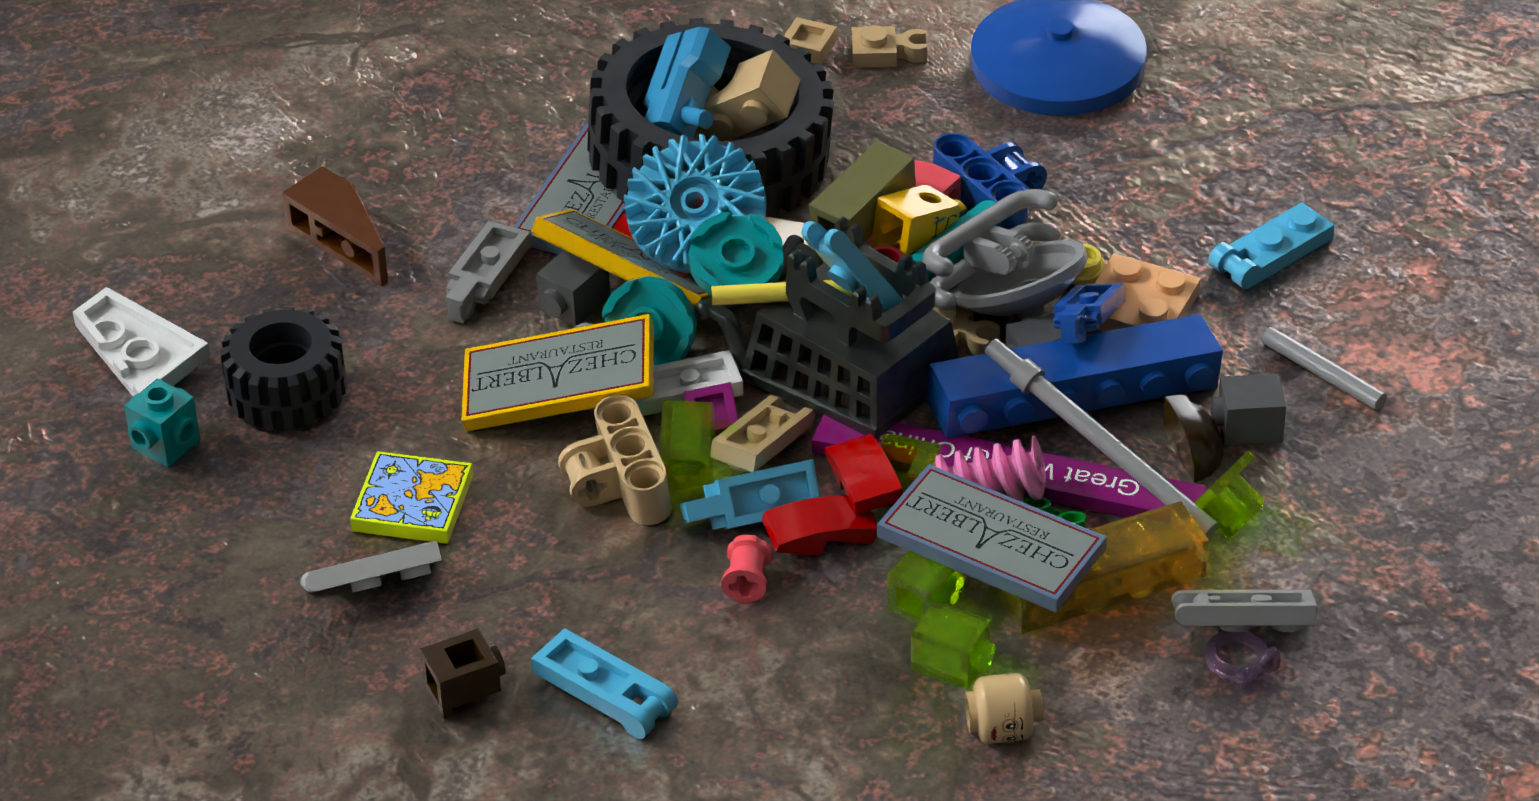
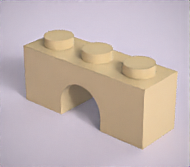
M773 49L739 63L734 77L724 89L719 92L714 85L710 88L703 110L710 111L713 114L714 121L710 128L703 129L697 127L693 139L699 140V135L703 134L706 141L712 135L716 136L718 141H729L787 118L801 79Z

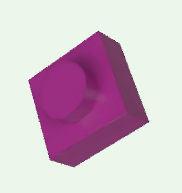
M731 382L683 392L693 443L714 439L739 419Z

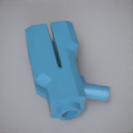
M696 27L685 30L684 33L678 32L668 35L643 101L644 106L647 108L645 119L663 130L680 136L686 135L687 138L692 139L697 127L703 129L710 128L714 121L713 114L710 111L703 110L710 88L722 76L731 47L714 31L706 27Z

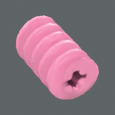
M1035 436L1032 438L1031 451L1026 452L1020 440L1016 439L1013 440L1012 454L1006 456L1000 443H995L992 459H987L980 447L974 448L972 463H967L961 450L955 452L954 465L948 467L942 454L937 455L935 458L936 467L1001 494H1007L1018 501L1023 502L1025 491L1028 492L1033 500L1043 498L1046 481L1045 465L1039 442Z

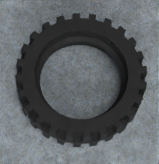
M692 18L689 24L676 25L674 21L660 23L659 30L650 32L646 27L634 32L632 41L629 42L622 38L612 45V55L604 53L600 57L597 70L592 72L590 83L587 151L590 152L589 162L592 170L600 171L599 181L606 189L617 187V198L624 203V194L628 195L627 181L628 179H633L632 170L634 167L640 170L644 165L643 156L647 154L653 157L652 149L654 146L658 147L659 152L668 148L669 139H674L677 144H680V135L663 130L644 118L647 108L644 106L643 101L667 36L678 32L684 33L685 30L696 27L710 28L731 47L722 76L714 85L719 92L732 80L739 63L772 49L801 79L788 117L772 123L776 128L752 138L719 141V144L726 147L729 142L733 143L735 150L741 148L744 151L745 158L749 162L753 160L756 170L760 172L767 203L766 217L776 218V210L780 208L785 209L787 212L797 208L800 204V195L810 198L817 191V182L823 181L829 158L834 90L832 82L826 81V71L820 63L811 65V54L803 47L795 50L791 48L790 39L780 34L770 37L763 34L764 28L752 24L746 29L734 26L733 20L721 19L720 24H706L703 18ZM688 138L689 142L699 141L698 139Z

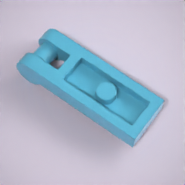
M1301 202L1233 243H1219L1211 251L1208 262L1210 266L1220 273H1230L1232 281L1241 288L1249 289L1332 240L1335 224Z
M566 628L559 632L531 658L532 673L622 723L624 729L637 739H643L655 728V720L659 716L666 717L678 706L676 694L666 684ZM635 697H638L644 702L641 705H639L632 700Z

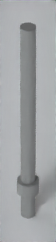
M998 338L989 343L985 349V354L1011 375L1010 381L1025 394L1033 393L1205 539L1216 530L1218 522L1044 378V370L1031 359L1023 360Z

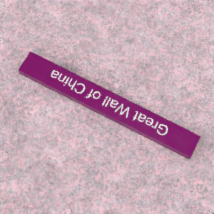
M823 415L812 438V453L825 455V447L865 435ZM901 423L896 424L877 439L894 470L918 475L928 464L936 466L935 458L939 454H942L948 467L954 465V455L959 450H961L967 463H972L975 447H980L985 457L992 459L993 446L995 444L964 436L946 438L943 432ZM1000 444L1006 456L1012 454V446ZM1042 453L1046 473L1043 498H1047L1053 503L1195 532L1189 524L1123 469ZM1165 478L1203 510L1207 499V486ZM1025 491V497L1031 498L1028 492Z

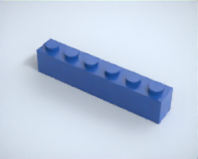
M1201 314L1086 335V341L1082 343L1060 344V340L1011 349L1023 360L1029 358L1044 370V378L1085 412L1217 387L1223 355L1222 347ZM986 354L931 363L929 366L926 401L946 438L1060 416L1033 393L1025 394L1010 381L1011 375Z

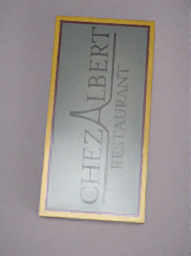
M574 209L536 217L531 230L534 236L626 281L645 276L667 279L683 290L693 305L694 313L695 304L698 301L712 298L710 294L697 285L691 273L670 270L657 264L641 251L633 238Z
M650 314L465 349L461 421L466 432L595 408L602 399L612 395H626L634 400L654 397V324Z

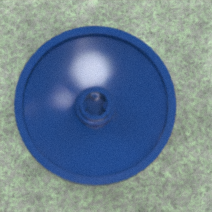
M1017 0L996 9L983 19L976 28L971 42V67L979 84L999 101L1014 108L1036 114L1068 116L1105 109L1129 96L1141 83L1146 70L1147 46L1140 28L1120 10L1096 0Z

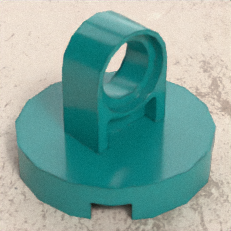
M732 211L722 212L706 219L694 231L689 249L690 273L697 285L711 296V286L776 283L784 266L782 238L774 225L759 215L750 213V218L744 216L732 217Z
M645 276L627 281L611 293L602 311V318L605 317V322L650 314L654 324V365L682 360L687 356L695 341L697 320L693 305L681 288L667 279Z

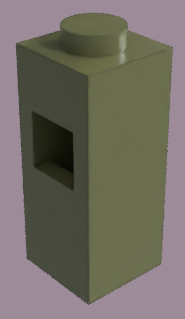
M876 140L809 205L811 221L821 224L828 232L830 229H834V223L844 216L849 221V228L854 224L861 227L863 242H865L873 232L877 198L916 187L914 157Z

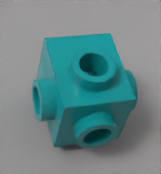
M157 378L124 405L131 448L166 467L173 464L201 440L194 397L184 389L175 388Z

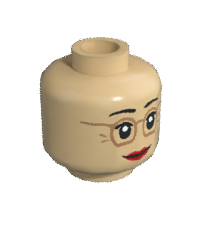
M1021 673L982 676L975 681L973 691H965V710L969 733H977L979 739L984 744L993 745L1026 741L1033 733L1034 722L1043 721L1040 689L1030 690L1026 677Z

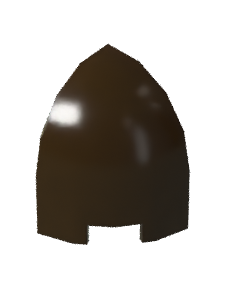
M1185 395L1165 396L1163 434L1193 482L1196 483L1211 476L1221 465L1224 451L1218 428L1203 405L1191 403Z

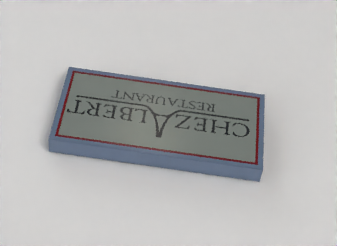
M588 123L580 131L516 222L514 228L531 232L536 217L574 209L614 229V224L625 213L624 207L626 205L617 198V187L606 189L599 181L600 171L592 170L589 162L590 152L587 151ZM531 232V248L558 255L564 251L534 236Z
M931 464L926 466L877 524L878 538L1053 612H1057L1106 551L1107 537Z

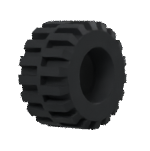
M284 307L283 310L266 309L263 310L262 314H251L245 317L244 323H236L230 329L231 334L225 335L222 341L223 349H220L227 400L229 406L233 408V413L238 418L245 417L246 423L252 426L262 424L263 428L267 430H275L276 427L284 428V431L295 430V426L304 425L307 427L315 424V419L317 418L325 419L332 414L331 408H338L342 403V395L346 394L347 390L342 340L335 324H330L329 319L324 315L314 316V311L305 308L301 311L294 310V307Z

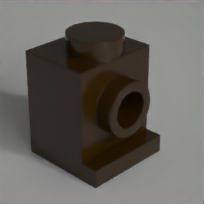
M479 628L420 648L424 685L443 719L453 716V708L501 691L500 676L506 674L503 657L496 645L489 647Z

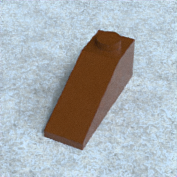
M322 166L282 192L286 227L378 285L383 286L388 283L385 247L355 186L349 180L336 175Z

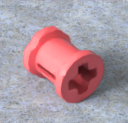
M745 534L737 536L727 548V558L730 565L729 569L722 576L721 588L725 595L732 600L744 603L755 602L766 593L767 579L764 576L765 567L772 561V548L767 541L755 535Z

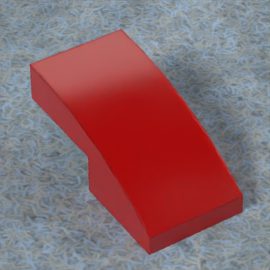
M872 434L824 448L837 483L841 490L845 489L856 515L894 504L902 496L903 488L885 452Z
M847 495L816 497L795 501L767 510L761 518L776 553L821 556L828 541L873 544L877 536V522L872 511L856 515Z

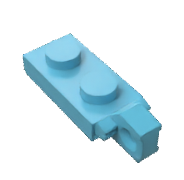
M813 459L715 480L713 484L703 486L705 498L681 503L680 508L684 523L710 518L712 530L723 527L726 530L762 522L761 518L767 510L795 501L821 497L814 462Z

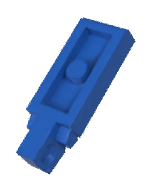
M1123 283L1076 284L1053 306L1054 328L1061 329L1060 344L1082 343L1086 341L1087 332L1099 329V325H1102L1125 302Z

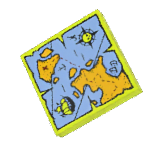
M377 451L350 518L351 531L429 542L437 541L438 543L448 544L473 478L472 463Z

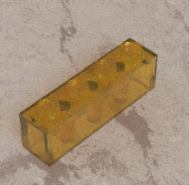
M1182 501L1089 529L1107 537L1106 551L1057 612H1053L997 587L996 595L1020 633L1025 634L1206 577L1209 540Z

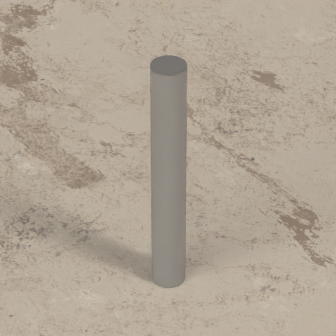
M1269 327L1264 332L1261 341L1266 346L1374 410L1378 411L1384 406L1387 400V394L1279 330Z

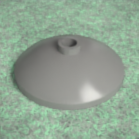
M1072 240L1036 243L1033 246L1035 249L1033 258L1023 264L1022 262H1016L1017 266L1010 273L1000 275L999 273L995 274L981 269L950 289L949 293L955 296L957 306L970 312L990 316L1017 314L1018 318L1035 316L1045 309V304L1063 294L1081 274L1088 259L1085 247L1082 243Z

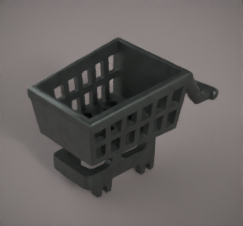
M844 216L834 223V229L843 231L902 297L904 301L881 313L879 297L874 294L866 300V289L864 287L857 289L852 294V297L824 282L823 280H832L828 275V271L831 268L826 263H823L815 250L805 245L804 240L795 234L790 235L783 245L784 266L779 280L776 282L781 283L786 279V295L789 302H771L757 312L749 343L740 322L732 312L746 309L751 304L712 306V298L700 300L695 304V313L698 318H712L719 323L730 351L739 366L738 371L743 381L798 406L813 409L816 414L826 415L864 435L872 434L876 440L926 402L929 366L931 363L959 358L951 321L933 310L936 287L927 279L926 264L919 261L912 265L913 258L908 253L899 258L898 263L870 248L863 242L861 227L854 224L849 228V221ZM805 346L812 350L811 362L803 358ZM824 357L831 360V371L823 368ZM780 362L788 365L787 379L778 376ZM844 368L850 371V381L843 378ZM801 372L809 376L807 389L799 386ZM864 379L870 382V391L863 388ZM821 382L829 386L828 398L820 395ZM842 393L850 396L849 407L841 404ZM862 403L870 406V417L862 413Z

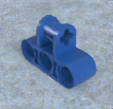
M958 133L941 135L934 142L933 164L961 176V202L968 211L985 200H992L997 203L1017 191L1026 189L1042 190L1046 183V169L1040 163L1030 162L1024 157L1023 150L1016 143H1004L985 151L971 138ZM1029 208L1017 211L995 226L1009 230L1018 225L1028 223Z

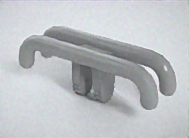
M1041 189L1017 191L930 244L923 253L922 262L926 264V269L929 272L937 275L930 281L936 287L934 307L944 311L952 310L956 306L957 300L952 293L947 291L981 269L995 274L1006 275L1014 270L1017 266L1016 262H1022L1023 264L1033 258L1035 249L1031 241L1047 242L1058 240L1060 238L1059 228L1047 223H1025L1009 230L995 226L1021 209H1054L1058 204L1057 195L1051 191ZM964 246V259L953 265L952 261L945 258Z

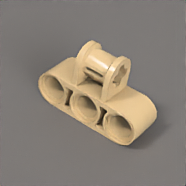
M626 395L608 396L602 399L594 409L598 435L568 445L558 457L559 468L562 474L570 479L569 492L573 501L578 505L590 507L622 498L626 510L634 522L641 525L658 524L664 521L672 511L666 468L634 399ZM580 455L584 456L586 466L584 467L579 459ZM587 481L590 482V485L593 490L592 492H589L586 487Z

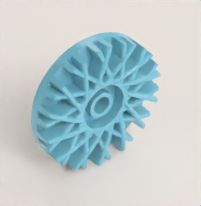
M703 134L699 135V141L692 142L688 141L686 135H681L680 144H677L674 139H669V147L660 152L658 147L654 146L652 149L653 157L645 154L643 156L644 165L640 170L634 167L632 170L633 179H628L627 181L628 195L624 194L626 205L624 209L631 235L647 257L670 270L690 273L689 249L691 247V238L694 231L706 219L722 212L731 211L732 217L744 216L750 218V213L764 219L766 218V195L760 172L756 170L753 160L749 162L745 158L744 151L741 148L735 150L733 143L729 142L727 147L719 144L718 138L714 135L711 136L708 142Z

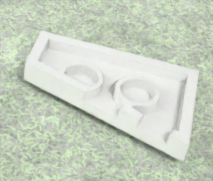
M105 287L73 311L75 326L132 396L140 393L157 378L174 386L210 358L207 342L108 287Z

